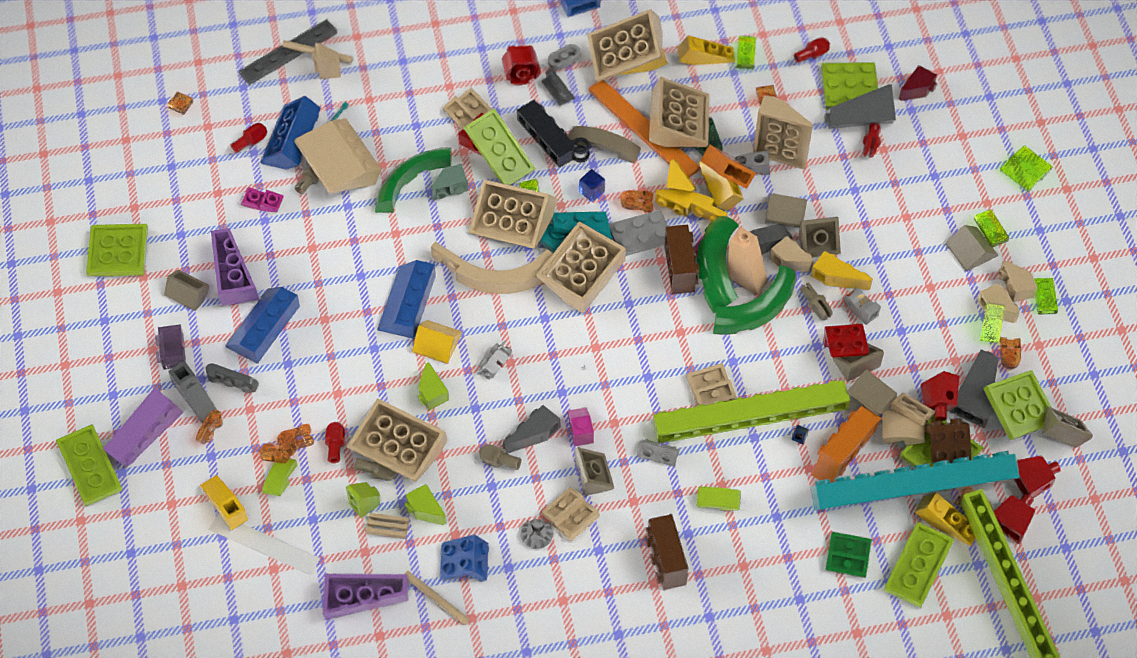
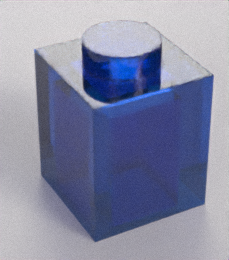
M593 169L589 170L579 179V193L592 203L605 192V178Z

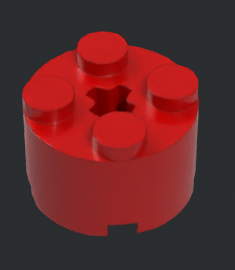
M511 45L506 49L507 51L502 56L501 61L507 81L509 80L513 85H526L530 83L529 80L533 78L536 80L540 76V64L532 45Z

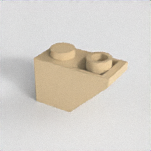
M315 43L316 51H312L315 73L319 72L320 79L341 77L338 52L320 43Z
M788 236L771 248L769 258L778 267L782 265L793 269V271L810 272L814 261L808 252L803 251L798 243L791 240Z
M1003 261L999 269V277L1004 281L1005 289L1008 291L1011 300L1017 302L1034 298L1037 286L1031 272L1008 261Z
M1000 283L980 291L977 302L987 316L1011 323L1017 322L1020 313L1019 307L1016 303H1013L1008 291Z

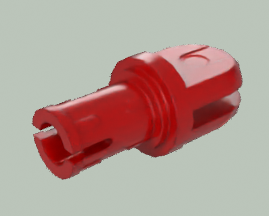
M824 37L808 42L806 48L794 53L795 61L801 63L810 57L816 59L826 54L830 49V42Z
M262 123L252 124L243 131L242 137L230 144L231 148L238 154L248 145H256L267 136L266 126Z
M876 123L869 125L868 134L863 137L864 148L862 154L865 157L869 152V158H873L881 144L879 137L881 127L877 124L875 129Z
M332 422L326 428L325 444L329 448L327 458L329 463L335 464L340 462V449L345 444V428L339 422Z

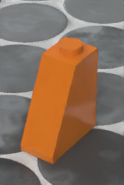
M709 145L701 159L703 163L718 175L746 189L756 174L724 151L712 145Z

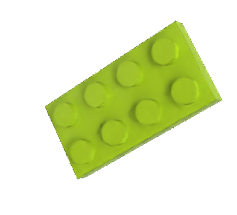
M495 108L464 127V130L500 183L512 185L536 169Z
M93 424L56 439L85 507L123 491Z
M917 521L884 587V591L921 608L954 542V538Z

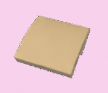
M471 87L459 98L455 96L442 107L462 129L481 112L486 114L492 110Z
M723 363L686 374L697 405H709L717 401L725 402L737 398Z
M888 409L882 413V439L884 444L904 441L906 446L924 443L925 425L921 426L898 411Z
M571 487L565 490L542 511V515L570 541H573L600 516L599 511L588 504L584 496Z

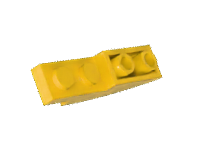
M661 189L655 192V202L663 208L667 207L673 210L677 215L688 217L690 212H692L695 216L703 217L710 222L717 217L728 215L727 212L714 207L715 199L700 193L680 189Z

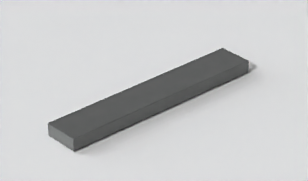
M326 19L293 38L290 42L315 47V43L321 44L338 33L337 29ZM281 45L239 70V74L250 86L306 52L285 48Z

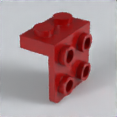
M863 324L825 326L823 344L824 347L829 348L831 357L864 356L869 354Z

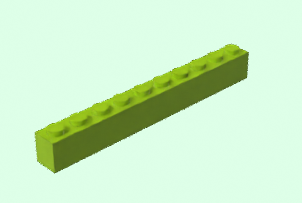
M833 380L821 385L812 384L809 387H794L787 391L778 390L770 394H756L748 398L738 397L726 402L717 401L709 405L699 404L687 409L679 408L670 412L661 411L653 414V427L657 442L661 444L844 411L849 408L850 398L845 381Z
M983 489L964 494L960 503L1030 658H1060Z

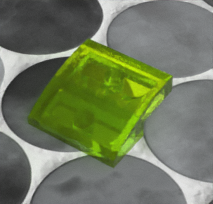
M1024 145L1000 168V171L1029 193L1039 181L1046 177L1053 166Z

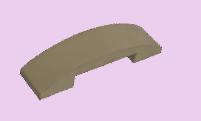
M573 126L568 136L570 140L579 137L586 138L590 146L618 154V159L634 164L641 151V147L634 142L600 128ZM577 142L575 145L585 146L586 143Z

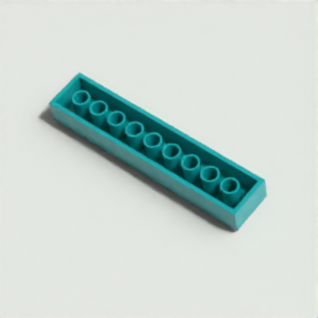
M1009 451L993 453V457L990 458L989 454L974 456L971 461H969V457L953 460L952 464L949 463V460L933 463V467H930L929 463L913 466L914 470H910L908 466L894 469V473H890V470L874 472L875 476H870V473L854 475L855 479L851 480L850 476L835 478V482L830 483V479L816 481L815 485L810 487L814 510L1020 478L1016 455L1009 454Z

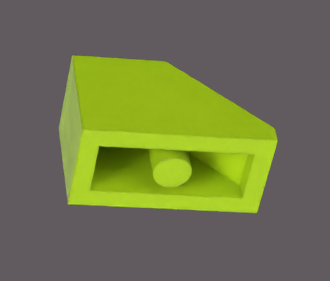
M427 362L418 386L419 395L417 397L422 406L425 405L430 411L449 401V393L431 364Z
M367 482L346 486L349 505L361 518L380 505V493L375 486L371 487Z
M427 484L405 494L406 503H404V506L409 514L412 513L418 520L439 525L447 524L446 515Z

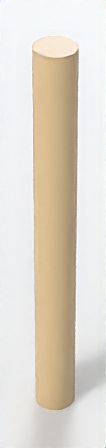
M283 40L282 47L313 54L312 51H316L315 47ZM338 53L339 61L352 63L353 56Z
M405 572L408 575L409 582L465 626L469 623L470 618L411 572Z

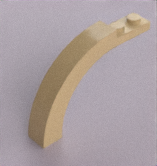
M436 241L431 245L432 258L436 262H441L447 266L451 272L456 273L457 282L471 289L492 294L517 293L543 284L536 274L553 254L546 249L537 259L529 264L515 269L498 271L476 267Z

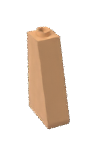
M741 227L730 239L727 271L731 280L753 294L758 295L768 283L757 236Z

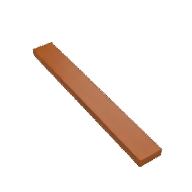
M606 81L596 82L589 87V92L669 165L671 160L676 159L689 178L700 171V166L679 147H664L650 142V121Z

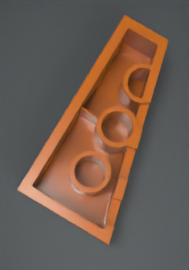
M862 405L857 411L853 410L848 417V421L842 422L838 428V433H833L827 442L828 444H823L817 453L819 458L812 476L818 480L830 479V483L835 482L838 474L842 476L850 460L853 461L856 458L860 449L865 446L875 433L881 417L875 415Z

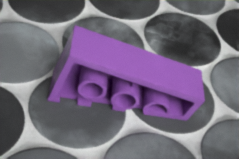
M230 228L211 231L217 290L221 306L259 300L256 287Z
M154 387L103 450L127 468L184 412Z
M325 573L323 616L325 620L409 601V578L407 574Z

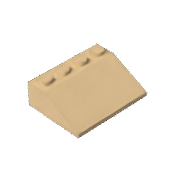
M651 9L587 34L597 82L662 58L663 31L660 17Z
M660 77L651 92L649 141L664 147H707L709 94Z
M764 95L757 116L753 153L768 151L769 160L805 170L813 124L783 100Z
M347 118L329 121L294 140L329 194L376 184L382 169Z
M483 179L468 233L536 249L553 217L558 199L550 194Z
M579 221L536 276L568 305L584 314L625 262L626 248Z
M377 398L347 448L417 482L438 458L448 439L445 431Z

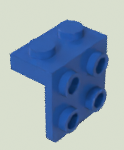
M475 534L443 542L441 545L440 578L446 581L470 575L480 582L486 581L489 570V543Z

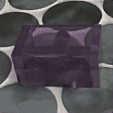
M181 324L158 327V335H155L156 346H159V351L156 352L157 362L162 364L163 370L172 369L182 362H186L184 333Z

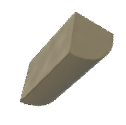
M178 269L167 276L164 295L196 311L204 302L210 285Z

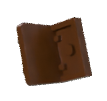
M961 418L950 419V423H943V420H932L931 424H925V432L930 434L932 464L949 460V463L952 464L953 460L969 457V461L972 460L969 423L962 421Z

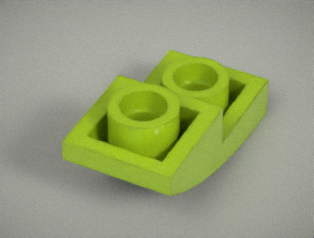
M278 457L263 485L262 492L264 494L282 495L290 484L288 477L298 466L296 459Z
M698 487L696 506L698 508H718L720 511H739L741 491L720 487Z

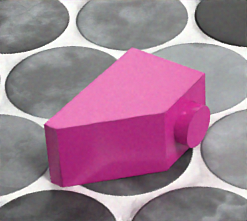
M587 408L567 410L574 446L594 443V430Z

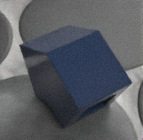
M797 425L791 440L804 445L809 429ZM799 433L803 435V437L800 438L797 436V434Z

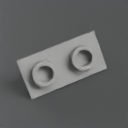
M503 341L500 345L496 343L490 350L491 356L489 358L485 357L478 365L480 369L477 374L482 371L486 379L494 378L501 368L496 362L498 361L501 365H504L512 355V349L503 346L506 341Z
M641 439L637 457L675 467L680 449H676V446L673 447L665 444L659 446L658 442Z

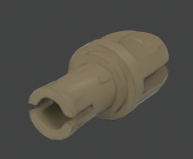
M311 166L304 169L302 179L294 186L298 193L301 190L300 194L302 195L311 184L319 182V178Z
M806 283L807 287L803 285L800 291L808 299V307L814 310L821 320H827L828 317L832 316L833 312L826 302L825 296L818 295L811 284Z
M487 444L482 446L479 452L480 459L486 464L498 468L504 465L518 470L521 466L522 459L506 454L503 448Z
M356 458L354 470L371 473L372 478L391 481L397 476L396 472L376 462Z

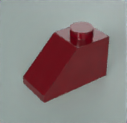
M918 65L902 86L899 100L905 101L927 97L930 91L934 92L937 87V74Z

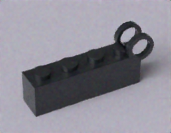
M535 99L517 109V121L559 168L572 160L583 163L589 159V141L583 137L570 140L565 130L556 124L555 119L549 116L543 105L538 104ZM577 142H584L586 143L587 147H575V144ZM575 153H576V154H585V153H587V155H586V157H584V158H577V157L575 156Z

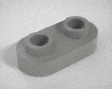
M569 44L551 53L548 56V66L553 70H561L577 62L581 57L580 48L577 45Z

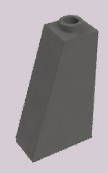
M892 84L829 108L824 115L825 124H828V129L866 126L872 123H876V125L893 123L896 120Z
M980 350L958 391L957 406L949 410L950 413L984 429L986 428L990 417L991 403L983 388L995 383L999 357L989 351Z

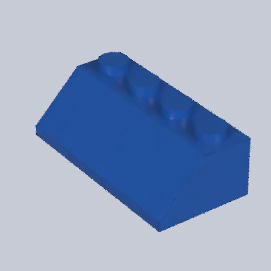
M307 96L285 104L260 163L285 170L297 167L302 161V153L294 140L313 130L315 123L319 119L321 107Z
M415 260L399 266L377 328L378 331L412 339L415 338L436 277L435 264Z
M283 287L268 288L225 347L258 364L300 307L298 295Z

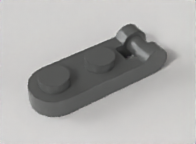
M210 363L205 368L208 380L212 383L220 381L228 387L240 388L245 393L256 392L259 386V382L253 377L217 364Z

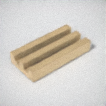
M903 392L891 402V408L921 426H924L925 422H928L930 417L933 418L935 414L934 410Z
M369 513L366 534L406 539L409 518ZM372 526L403 530V532L372 528Z

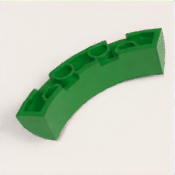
M437 148L424 151L398 165L381 186L376 201L375 213H394V207L400 190L405 184L415 179L419 173L425 170L431 171L451 166L452 148Z
M727 216L717 217L709 223L704 230L703 239L699 242L697 252L699 279H702L705 289L703 294L713 314L716 313L717 306L726 307L739 298L731 284L726 264L728 242L732 233L739 225L735 220Z
M779 265L777 276L769 289L748 303L737 306H717L713 334L729 335L748 329L754 330L775 318L784 309V306L793 294L797 278L793 269Z

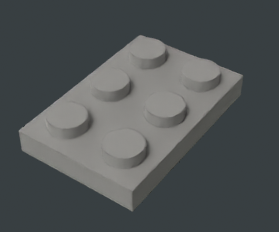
M662 210L609 223L613 241L626 248V256L664 246L665 227L668 225Z

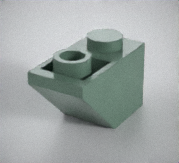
M462 163L443 168L431 186L433 200L443 199L455 194L459 195L468 191V181Z

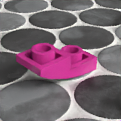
M248 187L241 205L266 212H278L284 195L267 189L264 193Z

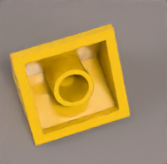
M676 159L671 160L666 187L695 191L697 188Z
M426 320L418 325L412 353L448 364L462 335V331Z

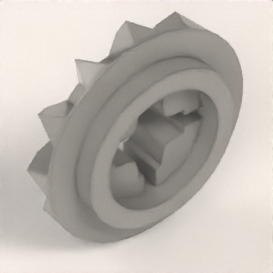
M534 518L522 526L521 539L530 548H544L553 538L551 525L545 522L544 519ZM533 529L541 530V537L538 535L533 536Z

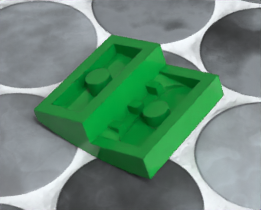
M832 531L825 570L866 578L872 539Z

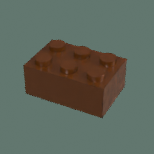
M688 224L665 227L664 249L672 294L695 292V285L698 284L699 265L695 263L696 248L692 247L694 242L693 232H689Z
M668 514L648 519V527H645V542L647 548H651L652 554H650L652 566L656 565L657 572H655L657 583L662 585L663 590L687 585L689 568L673 515Z

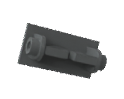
M548 70L546 78L541 80V82L558 105L561 106L575 99L557 73Z

